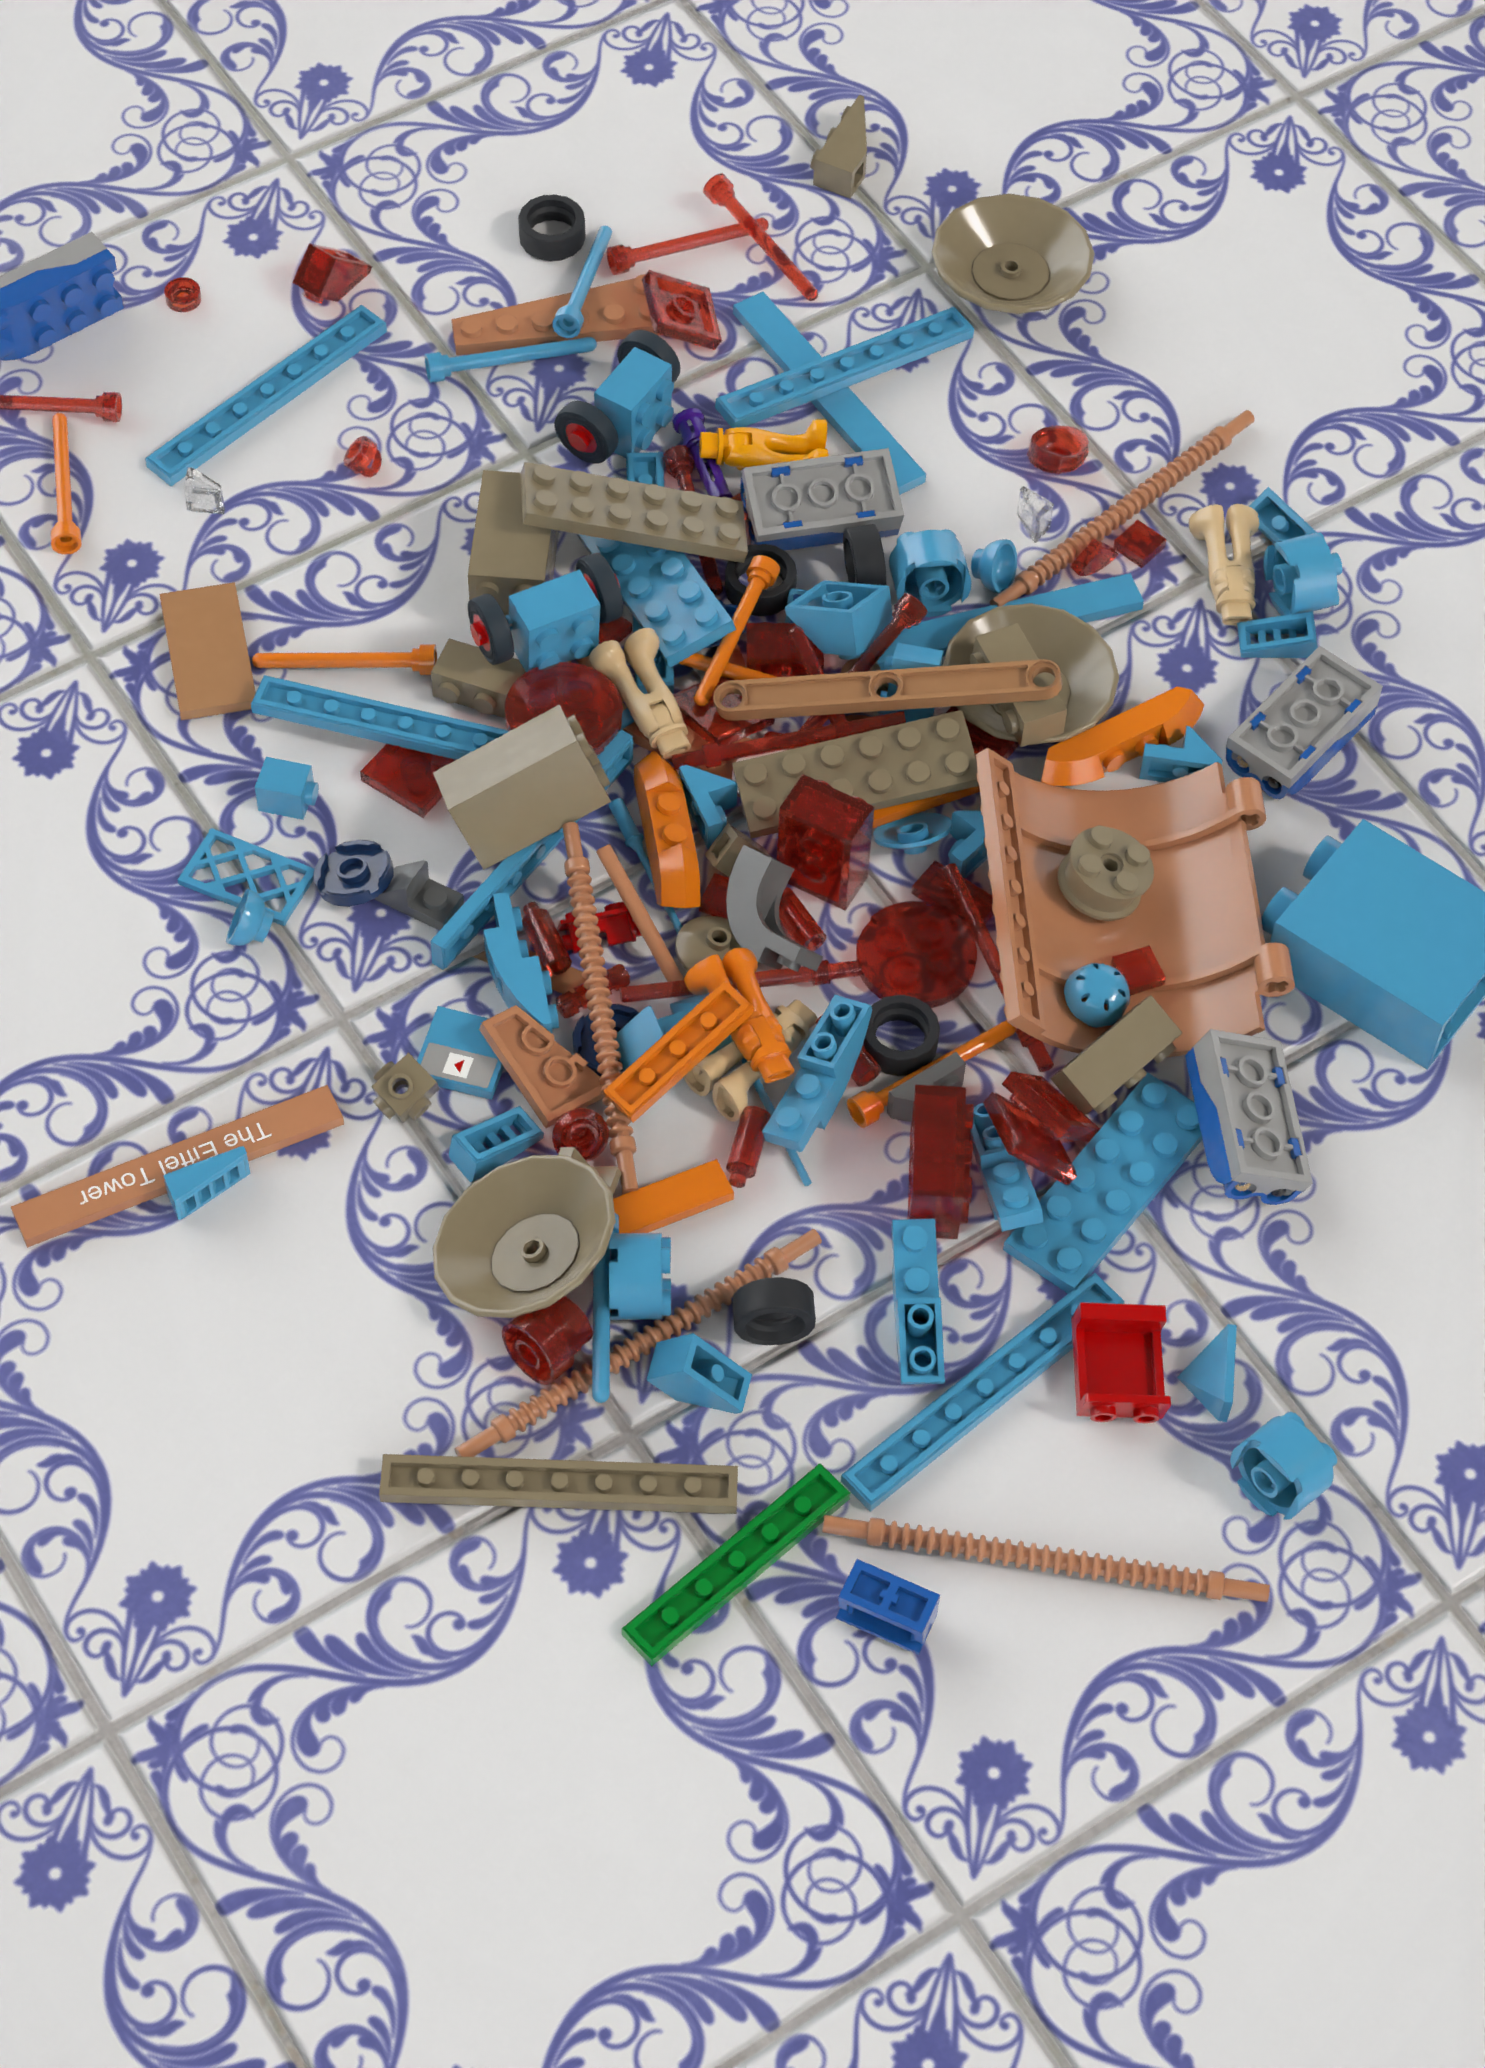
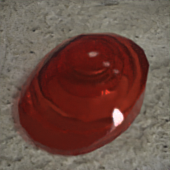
M1044 427L1032 435L1027 456L1030 463L1044 473L1053 475L1065 474L1082 466L1088 456L1089 441L1087 435L1075 427Z

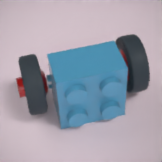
M636 330L627 335L617 351L619 365L594 392V406L584 401H572L565 405L558 413L554 422L556 434L562 444L573 455L593 464L604 462L613 452L626 458V453H639L641 450H646L658 430L669 424L674 413V408L672 407L674 382L680 374L681 367L675 351L658 335L646 330Z
M593 553L577 561L576 571L510 595L509 615H504L500 605L491 594H483L469 600L467 608L472 637L487 661L492 665L501 664L512 659L515 652L529 677L539 672H549L558 665L573 659H582L589 656L592 650L599 645V623H609L620 618L623 615V600L618 579L609 563L600 553Z

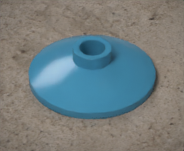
M921 812L876 827L873 837L874 841L880 846L904 849V853L915 855L925 852L928 849L927 845L935 843L949 834L952 829L951 819L943 814Z

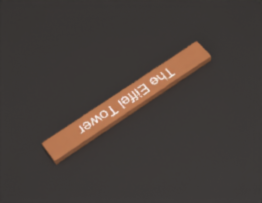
M325 1085L11 1206V1210L28 1248L167 1194L163 1177L167 1173L240 1146H244L249 1162L344 1125L343 1115L328 1085Z

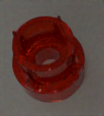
M564 1296L549 1307L513 1318L502 1328V1339L512 1360L529 1378L539 1384L550 1385L573 1366L574 1355L592 1339L594 1332L583 1311L572 1300Z

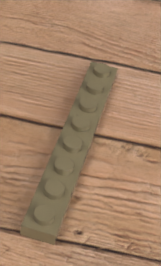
M383 1454L379 1496L380 1502L736 1514L738 1466Z

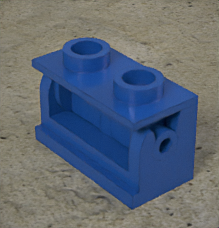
M856 1559L838 1596L840 1610L836 1619L919 1655L937 1617L940 1594Z

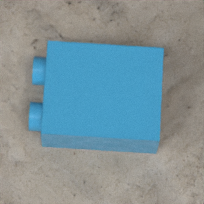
M1362 819L1343 843L1331 836H1326L1318 844L1303 871V876L1310 880V882L1299 895L1287 887L1281 888L1276 893L1261 917L1263 930L1272 935L1270 943H1282L1289 948L1295 988L1423 1068L1428 1069L1485 998V892L1365 819Z

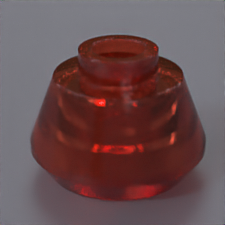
M576 1108L565 1112L557 1120L552 1131V1142L557 1153H559L562 1147H575L587 1162L598 1157L606 1148L609 1140V1129L604 1118L596 1111L587 1108Z

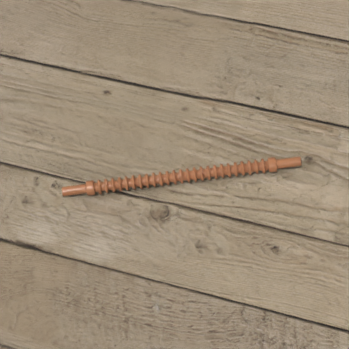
M1245 410L1224 427H1215L1210 431L1209 435H1205L1202 440L1197 441L1195 446H1190L1188 451H1184L1181 453V456L1175 457L1173 462H1168L1166 467H1162L1159 472L1154 473L1152 478H1147L1145 483L1139 484L1137 488L1131 490L1130 494H1126L1123 499L1117 500L1116 505H1111L1108 510H1104L1101 513V516H1096L1094 521L1087 523L1086 527H1081L1079 532L1073 533L1072 538H1066L1064 543L1058 544L1057 549H1051L1050 554H1045L1042 560H1037L1035 565L1029 566L1027 570L1016 575L1013 584L990 600V606L995 604L1003 606L1009 601L1017 600L1022 595L1032 594L1037 590L1038 586L1044 585L1045 580H1050L1053 575L1060 572V569H1065L1068 563H1073L1075 558L1081 557L1082 552H1088L1090 547L1096 546L1097 541H1102L1104 536L1111 534L1112 530L1115 531L1119 525H1124L1126 519H1132L1134 514H1138L1141 509L1146 508L1148 503H1153L1155 498H1160L1163 493L1169 491L1170 487H1175L1177 482H1181L1184 477L1189 476L1191 471H1196L1198 466L1204 465L1205 461L1211 460L1213 455H1217L1219 451L1227 448L1232 443L1233 437L1255 421L1254 415L1249 410Z
M568 822L562 826L567 853L564 869L566 876L569 877L567 885L571 887L569 895L573 897L570 900V904L574 907L572 910V915L576 918L574 926L578 928L575 931V935L580 938L577 941V946L581 948L579 956L583 959L580 962V966L585 969L582 972V977L586 979L584 987L588 990L585 997L590 1000L587 1003V1008L591 1010L589 1019L594 1021L590 1028L595 1032L592 1035V1039L597 1042L594 1045V1050L598 1053L596 1061L600 1065L597 1071L602 1074L599 1077V1082L604 1085L601 1088V1093L604 1095L603 1090L622 1074L619 1071L622 1070L623 1065L618 1061L621 1058V1054L619 1051H616L619 1048V1043L615 1040L617 1032L613 1030L616 1022L611 1019L614 1016V1011L610 1009L612 1006V1001L608 998L610 990L606 988L609 984V980L605 978L607 970L605 967H602L605 964V959L601 957L604 950L599 946L602 943V939L598 936L600 928L596 926L598 918L595 916L597 908L593 905L595 898L591 895L593 887L589 885L592 881V878L588 875L590 873L589 860L583 857L578 824L576 822ZM604 1097L602 1102L605 1106H608L604 1110V1114L609 1117L606 1120V1125L611 1128L608 1131V1136L613 1138L609 1143L612 1156L616 1157L618 1169L621 1171L620 1184L622 1194L624 1195L631 1191L639 1190L633 1154L636 1152V1142L634 1137L630 1136L633 1134V1128L628 1126L631 1121L611 1101Z
M812 1229L781 1249L777 1247L771 1248L763 1254V1260L759 1257L754 1259V1266L747 1263L744 1266V1272L736 1270L734 1278L726 1276L724 1284L716 1282L714 1290L706 1288L703 1297L696 1294L693 1303L688 1300L685 1301L684 1309L675 1307L674 1315L664 1316V1321L654 1320V1327L652 1328L648 1325L644 1326L643 1334L637 1331L634 1332L633 1340L629 1338L623 1339V1346L613 1345V1352L610 1353V1372L615 1375L619 1374L620 1366L624 1368L630 1367V1360L638 1362L641 1353L648 1356L650 1348H655L657 1342L671 1339L672 1334L679 1337L682 1328L688 1331L691 1329L692 1322L700 1324L701 1316L710 1318L711 1310L719 1312L722 1308L721 1304L731 1305V1298L740 1287L751 1281L772 1278V1273L774 1275L783 1273L789 1268L788 1263L822 1243L819 1233ZM582 1364L581 1372L574 1369L571 1372V1378L563 1376L561 1377V1384L551 1383L550 1391L543 1388L540 1390V1397L531 1395L530 1403L527 1404L524 1401L519 1403V1410L510 1408L508 1416L500 1414L492 1419L489 1428L455 1448L457 1456L475 1457L499 1441L507 1443L516 1437L517 1430L521 1432L526 1431L527 1423L534 1426L537 1423V1417L545 1419L547 1418V1411L557 1412L558 1404L567 1406L568 1398L578 1399L579 1391L584 1394L588 1393V1386L592 1385V1365Z
M825 1515L822 1533L866 1539L867 1544L880 1547L883 1542H886L889 1548H893L894 1544H900L902 1550H906L907 1546H912L914 1552H918L920 1548H925L927 1554H931L932 1550H938L940 1556H944L945 1552L952 1553V1558H956L958 1554H963L965 1560H969L971 1556H976L978 1562H982L983 1558H989L991 1564H995L996 1560H1001L1003 1566H1007L1009 1562H1014L1016 1568H1020L1021 1564H1027L1029 1570H1033L1034 1566H1039L1041 1572H1045L1047 1568H1052L1054 1574H1058L1060 1570H1065L1067 1576H1071L1072 1572H1078L1080 1578H1084L1085 1574H1090L1092 1580H1096L1098 1576H1103L1105 1582H1109L1111 1578H1116L1118 1584H1122L1123 1580H1128L1131 1586H1135L1136 1582H1141L1143 1588H1148L1149 1584H1154L1156 1590H1160L1162 1586H1167L1169 1592H1173L1174 1588L1181 1589L1182 1594H1186L1187 1590H1192L1195 1596H1199L1200 1592H1203L1207 1598L1221 1600L1222 1596L1268 1602L1270 1585L1225 1578V1574L1218 1571H1209L1208 1575H1205L1201 1569H1197L1196 1573H1191L1189 1567H1185L1183 1571H1178L1176 1565H1172L1170 1569H1165L1163 1563H1159L1158 1567H1152L1150 1561H1146L1145 1565H1140L1138 1559H1134L1132 1563H1127L1125 1557H1121L1119 1561H1114L1112 1555H1108L1107 1559H1101L1099 1553H1095L1094 1557H1089L1087 1551H1083L1081 1555H1076L1074 1549H1070L1068 1553H1063L1061 1547H1057L1056 1551H1051L1048 1545H1044L1043 1549H1038L1036 1543H1032L1030 1547H1025L1023 1541H1019L1018 1545H1012L1010 1539H1006L1005 1543H1000L998 1537H994L992 1541H987L985 1535H981L980 1539H974L972 1533H968L967 1537H962L960 1531H956L954 1535H949L947 1529H943L942 1533H936L934 1527H930L929 1531H923L922 1525H918L916 1529H911L909 1523H905L904 1527H898L896 1521H893L891 1525H886L884 1519L874 1517L870 1518V1521L867 1522Z

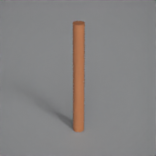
M610 844L596 851L598 857L673 993L683 990L687 987L684 983V977Z

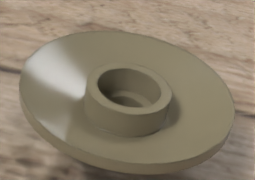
M702 916L688 921L678 932L675 942L678 960L687 971L711 955L718 954L722 961L728 951L734 948H741L732 933L729 920L718 916Z

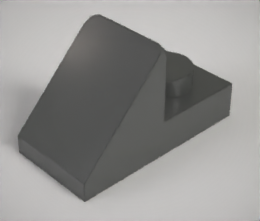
M421 860L396 866L394 868V876L388 888L376 897L375 900L440 931L464 904V895L430 879L428 862Z
M955 1052L890 1090L887 1114L891 1119L948 1128L951 1121L952 1106L946 1099L955 1095L963 1085L966 1067L964 1060Z

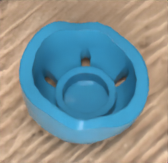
M1090 963L1075 970L1066 980L1064 987L1065 1000L1073 1015L1088 1026L1095 1028L1112 1026L1123 1017L1130 1001V989L1124 975L1116 968L1103 963ZM1084 997L1087 998L1085 1002L1081 1000ZM1104 1004H1107V1011L1104 1009Z

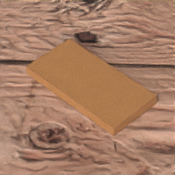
M235 582L159 594L181 720L251 710V703L256 692Z

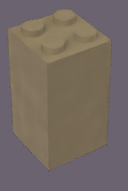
M483 470L468 569L469 600L483 594H491L500 605L504 615H509L510 595L553 580L559 537L558 530L523 524L521 473Z
M560 704L433 772L449 813L483 870L556 832L565 823L574 822L611 802L605 790V787L611 783L602 768L599 758L593 747L589 745L575 715L573 714L567 718Z

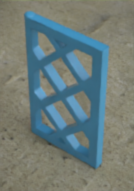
M211 828L177 880L179 885L235 907L238 906L241 897L226 892L224 888L246 881L249 889L257 893L264 902L284 896L286 905L281 913L265 907V910L274 913L272 922L285 926L312 884L314 868ZM218 840L233 846L235 850L212 856L210 849L215 841ZM254 854L271 861L272 865L249 871L245 856ZM238 859L243 873L221 879L216 865ZM210 867L215 881L204 883L192 878L195 871ZM292 869L304 874V877L300 882L286 885L281 871ZM275 873L280 888L258 894L253 879Z

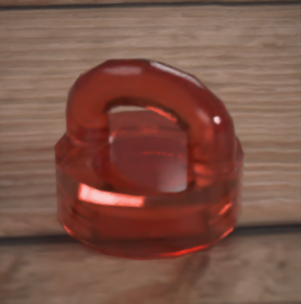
M361 436L350 445L343 461L344 466L355 474L360 473L370 478L375 476L380 470L382 457L377 444L368 437ZM373 460L371 467L367 468V466Z

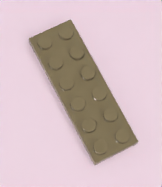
M528 462L523 464L521 470V492L524 525L744 563L748 547L743 501L661 487L656 484H645L621 478L589 474L583 471L556 468L545 464Z
M962 710L732 763L751 839L979 786L976 777L978 772L976 757Z

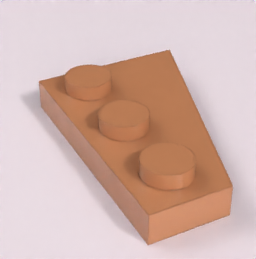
M517 1005L481 1022L479 1031L545 1128L560 1122L605 1097L601 1093V1088L604 1085L599 1082L600 1076L587 1067L588 1062L577 1053L572 1055L557 1043L551 1032Z

